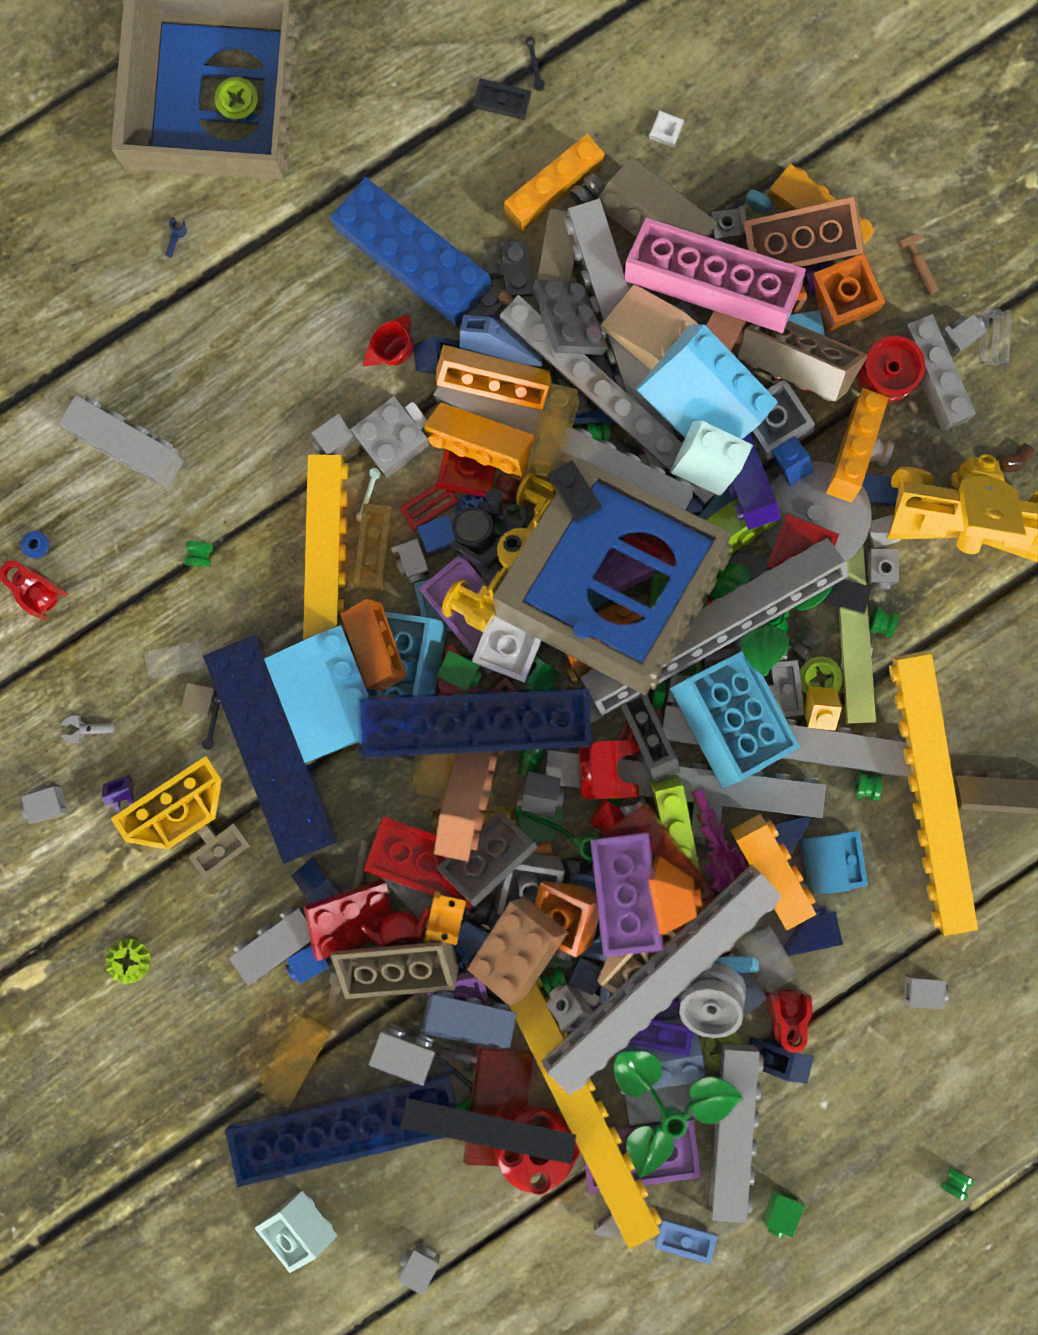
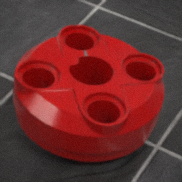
M543 1106L524 1107L506 1118V1120L532 1125L533 1119L541 1115V1121L536 1126L572 1133L563 1116ZM576 1141L571 1164L512 1152L511 1155L505 1157V1150L494 1148L497 1166L508 1182L519 1190L535 1195L545 1194L562 1183L570 1174L580 1153ZM537 1173H541L540 1179L535 1183H531L532 1177Z

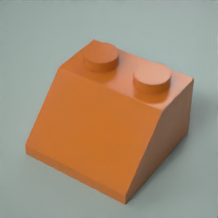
M864 253L813 273L817 306L821 311V316L828 333L878 313L885 304V300Z
M541 882L535 905L568 931L558 949L577 957L592 947L599 922L597 893L581 885Z

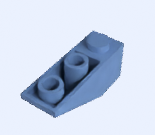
M463 315L460 328V349L528 366H542L543 357L513 329L491 317Z

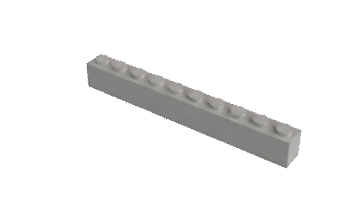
M597 199L568 208L564 224L568 235L573 234L575 244L572 245L576 261L581 260L584 269L581 271V278L584 286H589L592 297H589L594 313H598L600 326L629 291V288L625 281L601 200ZM600 327L609 348L605 351L610 366L614 365L617 373L614 376L615 383L675 436L672 425L636 390L652 370ZM640 445L642 454H639L641 463L649 467L655 465L665 469V471L667 470Z
M438 386L434 393L438 405L442 402L533 434L539 451L537 455L558 466H562L571 460L575 463L578 457L684 510H686L693 497V488L690 487L686 480L679 477L673 479L665 475V471L655 465L649 467L641 463L640 458L632 453H626L625 455L617 451V448L610 442L605 440L599 442L593 439L592 435L581 428L575 430L569 427L568 423L557 416L551 418L545 415L543 410L443 386Z
M826 538L821 542L812 544L802 553L789 557L779 566L763 572L759 577L747 584L738 586L733 592L724 597L713 600L710 605L700 610L696 618L691 616L688 624L690 626L689 631L682 642L677 641L674 648L676 653L668 666L663 665L660 672L662 677L659 683L847 578L848 572L845 560L830 540ZM622 654L623 656H625V657H627V658H629V659H631V660H633V661L639 663L638 661H636V660H634V659H632V658H630V657H628V656ZM594 668L581 677L601 715L641 694Z
M671 702L670 706L663 707L661 726L668 741L700 746L678 703ZM786 719L800 748L781 759L906 778L912 775L911 766L906 764L903 749L907 748L906 737L890 735L889 740L879 738V733L862 731L861 736L851 734L852 729L836 727L835 731L808 728V726H796V720Z
M554 746V751L548 750L545 775L561 778L560 786L580 788L578 754L570 753L571 748ZM626 755L623 756L617 764V774L620 779L626 783L638 784L639 796L653 797L650 780H653L643 757L637 756L636 761L625 760ZM678 761L681 772L677 773L683 784L686 802L695 803L691 792L702 788L707 803L711 805L823 818L826 785L818 784L819 778L802 777L800 782L792 781L791 775L774 773V778L763 777V771H758L746 779L722 789L714 772L708 770V765L692 763L691 768L680 767L681 761Z
M750 865L697 915V918L690 921L663 947V951H658L541 1061L547 1073L569 1095L575 1090L581 1089L586 1084L587 1079L597 1070L604 1068L609 1059L617 1051L624 1049L638 1031L644 1030L650 1024L653 1017L660 1011L667 1009L672 1000L681 991L687 990L700 973L711 968L715 959L723 952L730 950L734 946L735 941L744 932L750 931L762 915L773 910L777 905V901L782 898L780 893L753 865Z

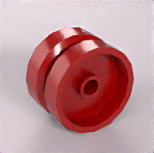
M898 335L883 337L875 342L866 353L868 355L857 374V379L861 390L864 388L889 397L887 404L897 403L907 397L922 380L926 367L924 354L916 343L906 337Z

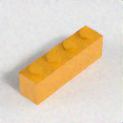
M585 134L505 200L504 214L523 233L546 214L549 208H553L569 195V191L575 185H580L583 182V178L589 172L594 174L603 167L605 153L588 134Z
M789 164L771 186L767 197L771 199L773 204L783 212L837 200L829 194L825 186L816 184L808 178L807 173L803 169L795 168L792 164ZM860 217L865 246L875 232V229L866 218ZM852 255V256H848V257H843V259H844V260H848V259L853 258V257H855V256H857V255Z
M443 345L436 368V383L439 386L543 411L552 388L550 371L446 345Z
M864 388L861 390L852 407L825 494L850 503L853 502L862 487L889 397Z
M442 402L439 403L424 424L428 441L434 447L450 450L460 457L472 458L482 465H491L507 474L513 473L523 477L539 453L533 434Z
M761 814L731 829L748 863L761 872L782 896L777 901L774 909L786 931L815 916L816 913L811 905L816 903L808 887L802 889L799 882L803 881V878L796 865L793 867L789 866L787 860L791 856L784 843L777 844L775 837L779 836L771 820L765 822Z

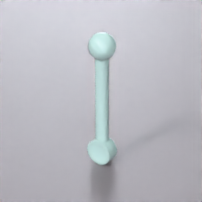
M372 468L369 471L371 478L360 512L356 514L358 522L366 520L365 512L374 483L380 477L378 468Z

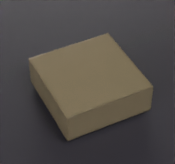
M187 683L181 710L209 716L216 689Z

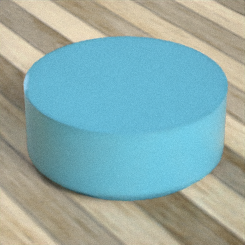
M749 190L745 197L746 204L760 213H768L773 204L771 199L756 190Z

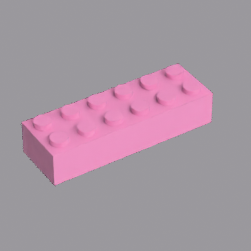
M646 218L626 260L625 281L783 333L801 290L806 269Z

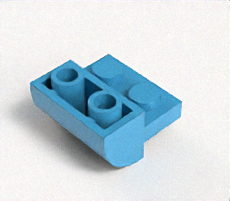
M860 830L800 839L807 887L811 894L837 893L868 886Z

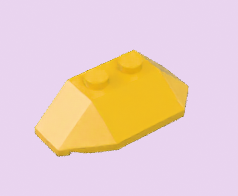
M205 756L113 816L111 820L125 842L168 850L216 819L222 779L209 758Z

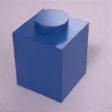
M796 436L771 450L776 467L790 486L814 472L810 456Z
M448 515L417 527L428 556L451 548L454 536L452 533V522Z
M311 945L286 959L288 962L286 966L287 972L292 980L297 979L299 984L332 965L329 957L317 961L313 956Z

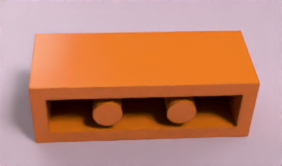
M365 599L341 613L344 623L343 630L350 640L352 654L357 661L361 677L367 689L383 691L408 677L382 603Z

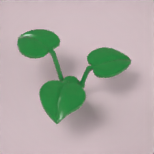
M728 562L723 571L718 570L715 577L717 579L716 584L708 595L712 600L724 597L733 592L738 586L752 580L751 573L742 564ZM833 585L795 607L799 610H808L817 606L830 593ZM789 610L765 623L763 629L758 627L742 637L741 649L747 662L763 676L769 673L772 667L783 658L788 650L789 639L786 633L789 626L786 618L790 616Z
M611 798L606 800L620 809L619 805L629 798ZM517 806V821L528 837L538 843L552 842L557 830L577 844L578 851L588 862V870H594L593 864L590 865L593 861L591 840L603 839L604 832L599 830L597 836L584 834L578 838L559 826L564 819L562 807L556 806L554 816L552 817L520 810L521 806ZM568 872L565 876L564 884H570V873Z
M644 1050L622 1051L616 1056L614 1062V1075L619 1088L626 1095L633 1098L642 1096L648 1089L661 1111L660 1121L662 1126L656 1125L655 1129H653L651 1126L641 1125L632 1130L626 1140L627 1153L640 1178L658 1169L670 1157L674 1148L673 1138L683 1136L687 1130L686 1120L690 1118L689 1112L691 1108L696 1119L705 1124H714L726 1118L743 1099L741 1093L726 1080L712 1076L702 1077L691 1084L689 1094L692 1101L686 1104L684 1112H682L675 1106L665 1107L652 1087L653 1084L660 1080L662 1075V1066L654 1054Z

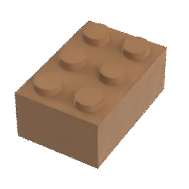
M526 897L511 901L467 970L511 1006L525 999L568 934V931Z

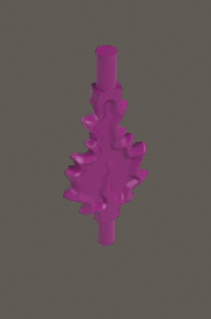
M701 788L691 793L699 811V814H697L698 819L702 823L700 830L710 840L708 848L712 851L710 853L707 852L710 864H704L703 867L713 879V884L710 888L723 892L749 866L745 864L743 852L739 853L737 842L731 848L729 847L730 841L725 839L724 836L725 825L724 823H717L715 811L713 808H709Z

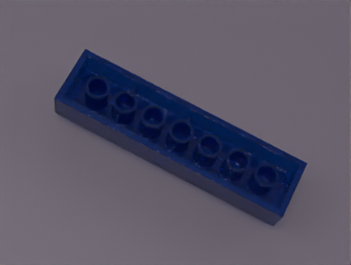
M253 635L203 655L283 864L339 843L309 762L304 763L264 660L267 658L260 638Z
M585 687L357 697L359 754L362 758L591 746L590 689Z
M450 1071L427 1076L423 1086L412 1081H406L231 1123L226 1128L225 1133L237 1187L446 1138L400 1127L407 1098L459 1109Z

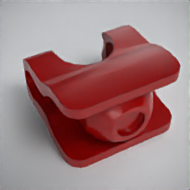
M7 561L0 568V580L12 591L19 606L30 615L42 620L48 617L45 613L57 604L59 595L66 597L69 594L61 585L43 577L34 569L26 567L17 561ZM14 567L18 568L12 577V581L8 579L9 570Z
M596 741L580 745L578 748L580 794L584 799L639 797V785L636 783H626L617 774L619 760L625 755L637 753V742Z
M766 990V1007L772 1020L773 1037L789 1052L802 1051L808 1042V1023L812 1016L811 995L804 990H778L776 993L772 990ZM793 1030L792 1035L787 1038L789 1031Z

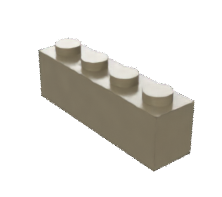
M549 208L537 280L576 283L577 276L572 275L573 266H579V261H576L572 245L575 244L573 234L568 235L564 224L568 211ZM534 297L533 308L541 315Z

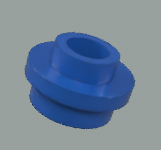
M31 531L22 538L21 549L26 556L38 559L48 552L49 540L43 533ZM33 540L38 541V546L35 549L30 547Z

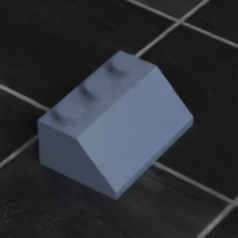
M437 991V995L428 997L417 1032L500 1050L510 1047L516 1013L508 1011L509 1006L492 1003V1007L481 1005L482 1000L465 997L464 1001L454 999V994Z
M681 1016L658 1019L660 1021L685 1025L682 1022ZM693 1032L689 1056L628 1044L624 1049L614 1054L615 1059L622 1051L644 1050L654 1054L662 1066L660 1080L652 1085L654 1089L690 1084L705 1077L699 1036L695 1032Z

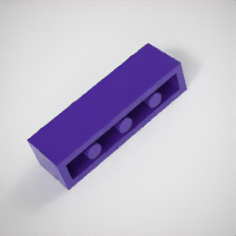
M749 433L742 440L752 444V448L742 470L727 489L731 500L737 499L738 504L734 505L739 521L745 520L748 530L781 518L775 496Z

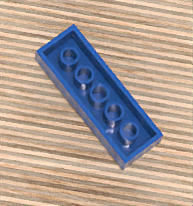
M367 177L360 182L330 216L338 233L456 327L462 322L463 315H468L492 287L490 276L486 271Z

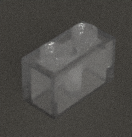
M765 924L738 940L741 946L737 949L740 956L753 957L759 961V971L751 975L760 989L764 987L768 992H772L799 976L770 925Z

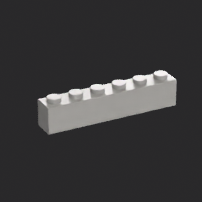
M721 1043L719 1078L731 1083L741 1093L743 1099L726 1118L715 1123L709 1213L712 1221L747 1223V1213L752 1212L753 1202L752 1195H749V1185L754 1184L755 1171L754 1167H751V1157H755L757 1152L756 1139H753V1130L758 1128L759 1113L755 1111V1103L761 1097V1084L757 1082L758 1072H762L763 1055L759 1054L755 1045Z

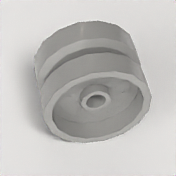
M714 963L707 971L700 973L693 980L692 985L682 993L679 1012L682 1022L691 1031L700 1036L710 1038L726 1037L736 1032L742 1024L746 986L743 978L736 970L718 963Z

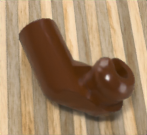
M1023 443L1015 455L1006 456L1005 454H999L995 459L999 461L1002 472H1017L1027 463L1034 452V448Z

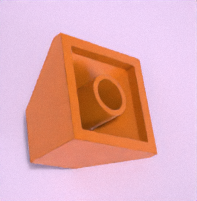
M654 857L648 881L659 933L666 934L697 918L698 908L703 906L702 893L700 889L695 888L693 878L662 857Z

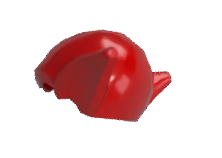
M407 314L385 322L375 330L365 353L364 367L381 365L383 363L389 366H399L411 357L414 350V341L410 335V315Z
M426 908L419 920L408 911L394 912L384 918L379 932L364 924L361 926V930L379 947L418 944L421 939L423 940L426 922L431 910Z

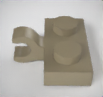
M208 823L197 830V833L206 844L188 858L203 878L207 879L251 846V843L235 823L219 835L215 834L213 828Z

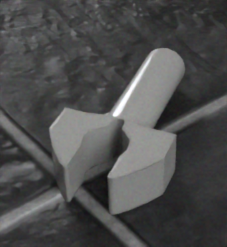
M79 715L69 716L60 724L62 726L74 725L76 728H79L72 735H61L63 739L72 744L82 743V738L87 734H106L115 731L113 722L85 724L81 721V716Z

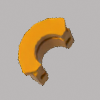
M435 891L424 942L430 943V940L457 945L466 901L441 896V892ZM453 900L455 906L449 907L448 902ZM443 933L448 935L447 940H442L441 935Z

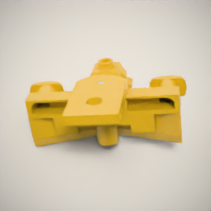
M983 454L979 458L971 456L960 465L959 471L951 475V484L954 486V490L952 488L932 486L933 475L920 468L900 467L893 474L891 486L898 488L899 493L896 499L893 521L886 536L887 540L957 538L956 547L967 554L978 553L982 544H986L1038 562V490L1032 494L1029 501L1019 500L1018 490L1005 481L999 461H996L993 456Z

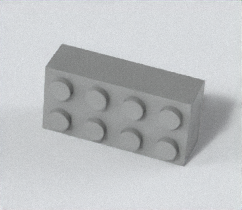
M75 395L59 422L60 426L77 439L165 489L169 487L183 463L182 459L177 455L179 451L173 448L171 443L160 437L155 440V437L150 435L148 430L136 423L131 427L132 424L127 422L122 415L113 410L107 411L101 407L100 403L88 396L83 400Z

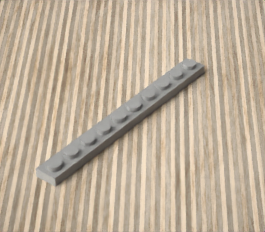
M517 295L500 314V319L670 472L682 443L584 354L555 353L542 316ZM687 481L690 487L693 488V494L703 503H706L714 495V493Z

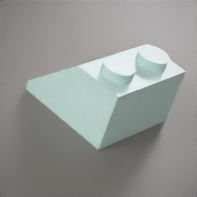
M693 421L670 473L720 496L742 470L752 444L704 421Z
M303 1191L289 1198L255 1227L256 1231L289 1273L316 1259L338 1236L333 1230L331 1223L320 1214L313 1200L305 1195Z

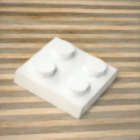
M495 614L482 634L472 662L525 683L541 640L505 622Z

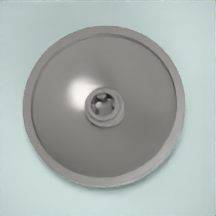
M811 462L814 472L791 486L783 475L780 474L770 486L775 496L781 519L772 528L762 532L770 550H773L785 517L789 514L839 533L835 548L845 560V563L850 560L863 546L871 525V505L863 485L853 502L850 503L825 494L835 464Z

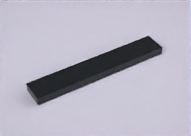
M738 550L732 554L728 561L745 566L751 573L752 580L759 577L763 572L772 569L766 566L769 559ZM843 579L833 585L830 593L821 603L864 615L872 587Z
M409 1098L406 1099L400 1127L567 1164L572 1162L576 1134Z

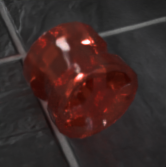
M499 474L496 479L498 483L496 489H499L502 493L501 502L517 504L516 494L521 481Z

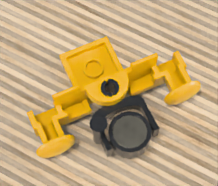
M538 470L529 472L523 478L516 494V503L520 508L526 506L528 502L536 505L534 508L535 516L526 529H515L514 521L503 514L501 505L502 493L496 488L486 492L485 497L490 506L480 501L477 505L478 507L465 508L454 517L452 522L454 540L451 543L453 554L482 568L491 567L499 559L503 568L497 572L488 587L482 586L478 594L467 589L466 580L462 579L455 582L448 590L442 604V613L446 618L458 612L465 617L468 625L484 632L496 614L493 602L494 594L557 493L551 483L540 478ZM493 521L503 525L502 532L494 545L495 528ZM488 550L486 553H484V554H482V555H477V554H480V553H482V552Z

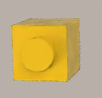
M809 686L804 703L808 728L836 730L842 709L837 690Z

